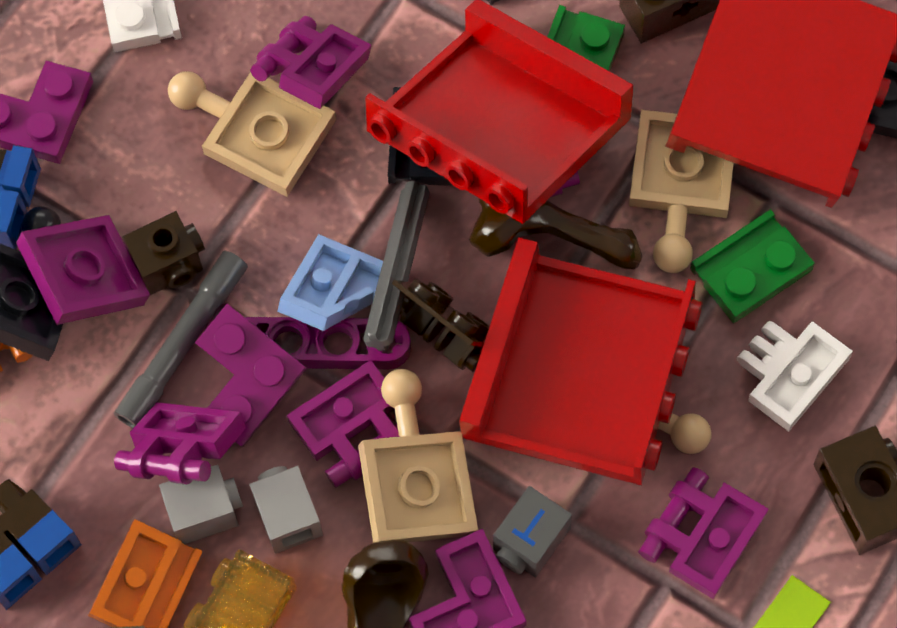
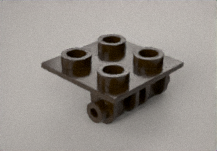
M394 279L392 284L407 295L403 300L400 321L419 336L423 335V340L427 343L431 342L443 327L446 326L437 339L434 348L438 352L445 349L442 354L461 370L467 367L470 371L474 372L489 330V325L471 312H467L464 315L452 308L450 304L454 300L453 297L432 282L426 285L418 279H415L412 283Z

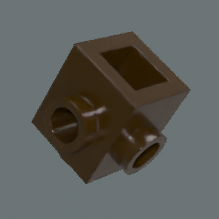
M177 211L122 236L126 249L150 296L167 287L178 288L193 280L196 273L203 270L198 255L199 252L205 250L201 237L193 223L184 227Z

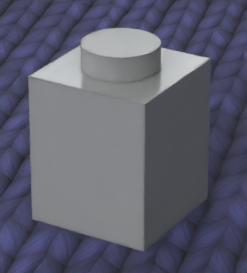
M218 465L211 467L210 477L205 482L193 480L190 484L184 485L168 481L159 484L174 534L178 540L182 541L181 543L187 544L239 526L234 510L243 507L234 477L224 480Z
M286 466L271 468L260 474L258 481L249 484L275 554L323 536L319 518L298 466L287 469Z

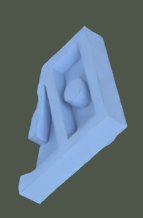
M318 234L281 296L277 312L325 331L373 303L383 261Z

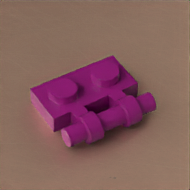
M303 16L298 21H292L281 30L279 40L275 44L269 43L258 53L257 62L250 70L252 76L258 81H265L270 75L281 73L280 89L321 109L369 59L372 45L333 24H330L322 33L316 31V22L309 16Z
M372 360L287 415L289 424L316 461L333 450L339 457L340 461L325 471L326 476L335 488L350 478L357 481L363 477L359 449L355 450L349 439L370 425L378 434L374 439L399 437L397 423L393 425L387 416L395 408L388 405L382 396L381 386L384 377Z
M156 402L130 431L135 448L132 451L119 450L114 458L115 468L119 471L129 472L132 477L140 479H151L156 475L167 477L170 482L186 485L190 484L193 480L205 482L210 477L211 465L208 461L201 459H221L246 429L241 412ZM164 453H172L170 456L163 455Z
M692 467L685 479L677 481L669 493L671 501L660 518H653L645 530L647 538L638 553L646 560L656 563L665 548L671 549L678 555L670 566L669 572L714 599L766 517L769 509L725 482L715 497L711 498L701 492L709 480V476L702 470ZM688 511H694L702 517L691 535L687 536L677 530Z

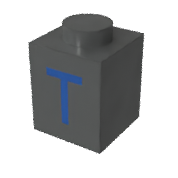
M528 486L493 534V549L498 552L496 558L514 573L521 575L525 570L536 578L570 531L572 514L531 486Z

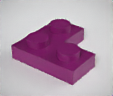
M46 60L29 101L0 94V147L11 151L13 146L32 148L36 158L60 164L94 82L91 73Z
M229 304L224 306L195 342L234 374L207 408L241 412L246 429L235 442L244 447L305 372L307 367Z
M483 528L435 549L436 557L455 597L409 617L412 628H524L527 626V620Z

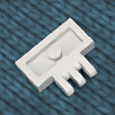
M768 321L761 331L769 340L775 343L774 346L758 335L749 343L750 348L761 356L762 360L747 350H743L737 357L738 363L761 380L751 392L748 401L788 432L849 361L853 352L813 321L797 339L774 322Z

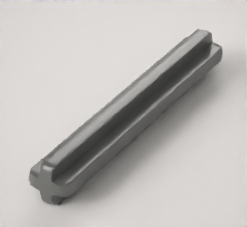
M415 181L407 182L405 188L401 190L363 338L368 347L376 348L379 351L387 350L394 340L405 294L395 287L392 282L394 279L408 282L430 195L426 185H419Z

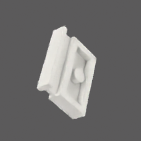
M103 0L114 53L161 43L160 39L174 37L175 40L182 38L174 0Z

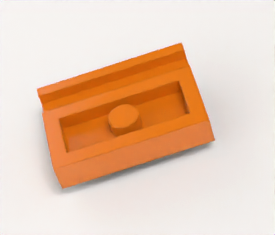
M134 519L88 616L110 627L145 626V628H167L203 551L181 543L182 541Z

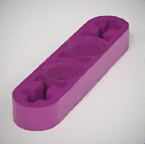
M245 317L262 332H266V335L273 341L284 332L290 331L300 335L303 339L302 345L298 351L291 355L307 367V369H357L372 360L377 369L389 370L400 367L410 357L411 340L409 331L399 321L394 340L395 343L402 345H395L393 352L390 354H385L383 351L366 345L367 354L363 355L360 354L361 342L359 333H365L368 318H346L322 331L291 317ZM337 332L346 333L353 340L352 347L346 353L340 355L331 354L324 347L327 337Z

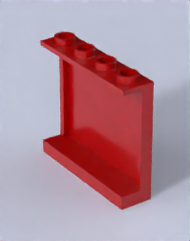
M474 0L465 8V31L386 102L371 93L365 97L367 132L371 133L379 142L389 144L406 154L417 165L428 167L448 179L456 188L466 190L485 201L496 212L506 214L524 224L631 119L633 84L481 0Z
M719 0L665 147L684 153L686 147L690 146L828 197L825 206L832 208L841 195L849 197L859 173V169L851 167L857 150L866 151L875 128V124L867 122L873 105L880 108L887 95L891 80L883 76L889 61L897 63V13L861 0Z
M518 237L459 419L463 439L642 486L646 469L655 471L659 461L663 441L655 439L659 423L669 424L672 416L676 393L669 392L673 375L682 377L685 371L690 349L682 345L686 330L696 331L703 301L695 300L696 281L688 279L686 289L682 291L541 256L539 255L538 242Z

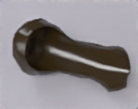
M479 199L482 211L469 238L471 245L487 257L509 250L518 237L549 233L590 250L618 267L635 269L639 267L642 260L638 240L632 230L600 225L573 215L548 200L524 224H521L506 214L496 212L488 203Z
M397 539L374 542L363 547L358 554L350 559L344 570L343 582L341 584L342 594L347 603L348 628H405L408 618L421 600L429 575L428 565L424 561L423 555L412 544Z

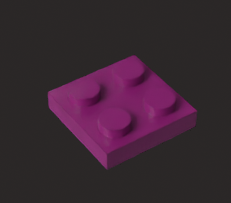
M109 215L22 231L16 242L57 325L144 306L150 296Z

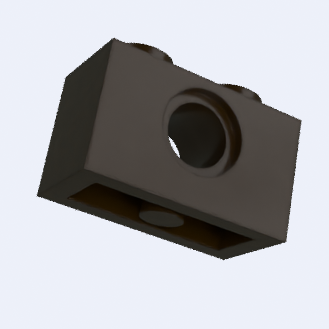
M875 425L819 449L813 465L859 555L896 540L897 450L893 442L889 438L883 439ZM867 479L878 482L882 486L885 495L881 497L867 495L861 489L860 482Z

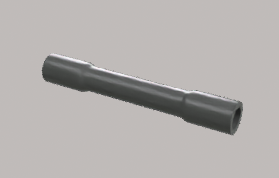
M226 250L221 253L200 284L197 295L145 372L135 380L113 414L121 422L134 428L154 404L159 401L163 395L164 387L217 308L226 301L247 270L248 265L240 257Z

